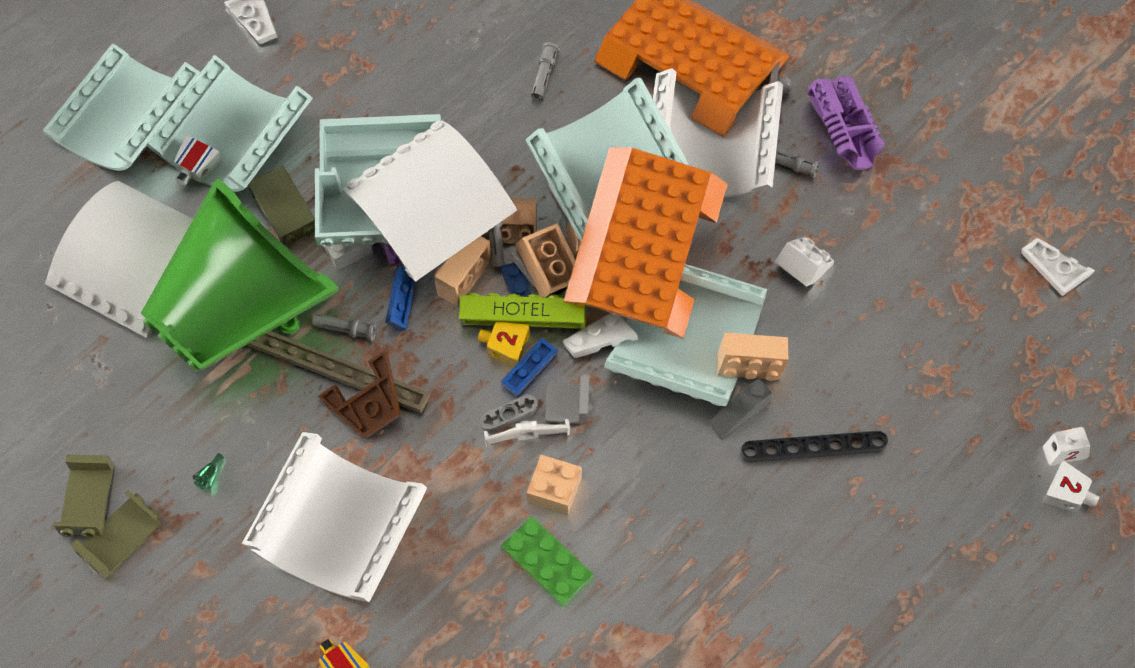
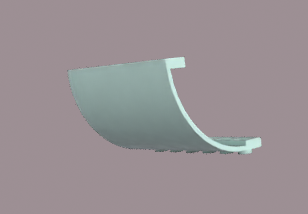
M112 43L46 125L43 133L67 150L93 164L111 170H126L137 159L202 73L184 62L172 78L142 65Z
M214 54L202 69L200 78L147 144V147L175 167L174 160L184 138L188 135L218 150L222 158L220 164L202 183L212 187L214 181L219 178L233 192L244 190L313 98L299 86H296L287 98L269 93L236 74L230 69V66Z
M641 78L634 79L619 95L587 116L548 133L543 128L537 129L526 139L580 242L582 241L610 147L635 148L689 165Z
M685 264L678 289L695 300L684 338L681 339L665 334L662 328L627 318L626 323L637 333L638 340L631 341L628 339L619 342L620 345L615 346L613 352L607 358L604 368L610 369L614 373L629 375L636 380L641 379L650 382L654 386H663L671 389L673 392H681L691 395L695 399H703L714 405L726 407L739 377L727 378L718 375L717 352L725 332L754 335L767 289Z

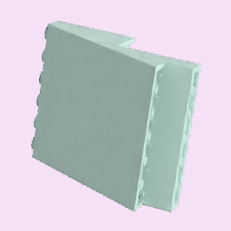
M440 114L320 119V170L315 168V239L317 245L331 247L334 244H342L344 246H352L357 243L373 245L379 242L389 244L359 205L346 196L343 188L352 179L362 176L366 169L375 167L380 163L381 159L397 152L401 145L413 141L417 134L429 130L433 123L441 121Z

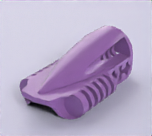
M840 76L833 82H830L827 78L815 80L807 88V93L814 109L824 122L826 128H828V133L831 135L832 141H834V146L838 147L836 149L838 155L843 156L854 170H865L872 167L876 154L885 143L882 138H879L881 134L877 131L878 128L874 125L875 121L871 119L872 114L869 112L868 106L864 105L852 77Z

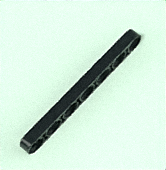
M882 431L752 440L742 445L741 457L746 462H764L879 453L885 450L888 437ZM880 437L884 444L876 446L872 443V439ZM859 439L863 445L855 448L851 445V440ZM833 440L839 441L841 448L837 450L832 449L829 443ZM811 442H816L820 445V449L812 451L808 445ZM789 444H796L799 450L796 453H791L787 450V446ZM773 445L777 448L778 452L773 455L768 454L766 447ZM747 447H753L757 453L754 456H748L744 450Z

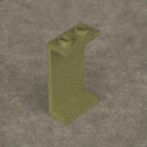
M283 165L251 180L248 184L250 194L253 199L256 198L275 230L279 241L284 246L292 245L298 239L310 236L315 232V217Z
M67 455L65 463L69 467L70 472L61 521L54 522V527L64 537H72L73 535H82L87 538H93L95 535L102 536L114 463L107 455Z
M129 490L125 492L128 500L104 522L102 536L95 535L93 538H87L83 543L76 539L71 544L74 552L104 580L162 525L158 518L160 514L152 506L150 508L146 507L144 499L138 493L133 495Z

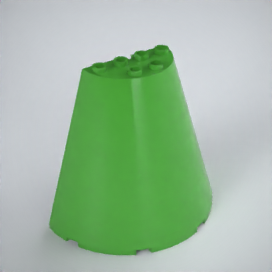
M219 178L214 181L141 311V314L145 317L143 322L151 330L156 328L160 332L158 336L171 349L173 348L180 358L185 362L190 360L188 364L196 372L199 369L202 371L339 291V287L324 273L320 275L311 270L269 232L246 207L241 205V201L233 190Z

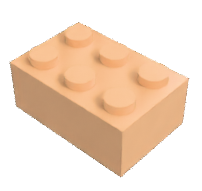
M558 223L525 236L515 244L541 297L548 298L550 295H555L567 289L576 260Z
M481 236L448 258L442 267L439 266L436 269L434 277L439 297L457 307L460 305L461 295H466L491 262L489 240Z
M725 332L717 352L718 375L727 378L745 377L746 379L759 378L768 381L780 380L789 360L788 337Z

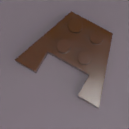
M386 350L368 361L377 380L347 401L337 385L331 386L317 396L363 438H369L401 416L389 355Z

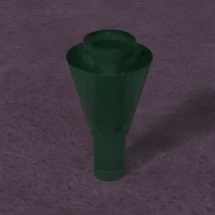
M217 453L211 463H208L192 476L194 484L198 488H211L218 466L223 461L224 456Z

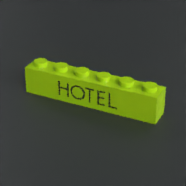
M467 293L460 297L459 320L461 325L494 326L496 322L525 324L529 325V327L585 329L587 305L581 308L563 302L564 298L558 295H550L547 298L536 294L520 297L518 294L499 296L496 293H488L487 296H480L477 293Z

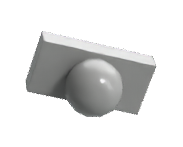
M778 63L770 72L769 84L779 81L783 84L782 95H786L792 89V81L786 76L778 77L780 65Z

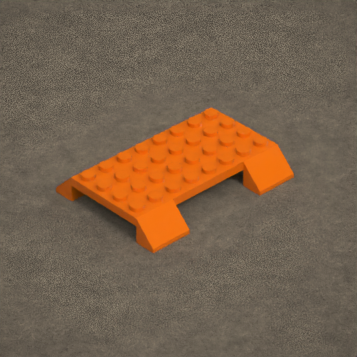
M636 0L605 35L594 63L625 81L637 69V59L660 72L672 68L677 72L676 81L701 95L691 115V119L724 137L735 124V116L773 68L778 63H780L779 69L789 58V54L692 0Z
M610 147L563 302L581 308L585 305L662 328L664 329L663 333L683 339L695 299L678 289L698 218L713 223L717 222L727 183L712 172L642 150L628 147Z

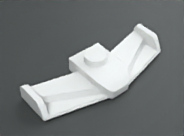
M565 419L564 425L537 424L536 421H523L516 423L515 428L488 436V432L484 431L486 447L489 448V444L517 438V441L538 438V434L566 433L569 436L570 424L568 419Z

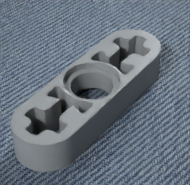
M524 395L483 413L480 417L481 429L488 433H493L534 415L538 410L537 399L532 395ZM526 402H528L529 404H532V408H531V409H528V407H525V403H526ZM516 406H519V409H521V414L518 413ZM511 409L515 412V415L512 418H505L503 413L505 410ZM497 414H500L502 422H499V418L497 419ZM487 419L493 421L492 426H490L488 423L486 424Z

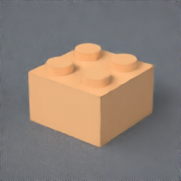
M540 455L527 490V502L568 515L582 477V467Z

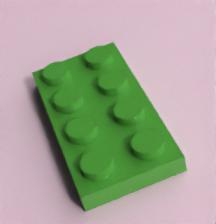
M532 516L501 544V548L562 607L593 578V573Z

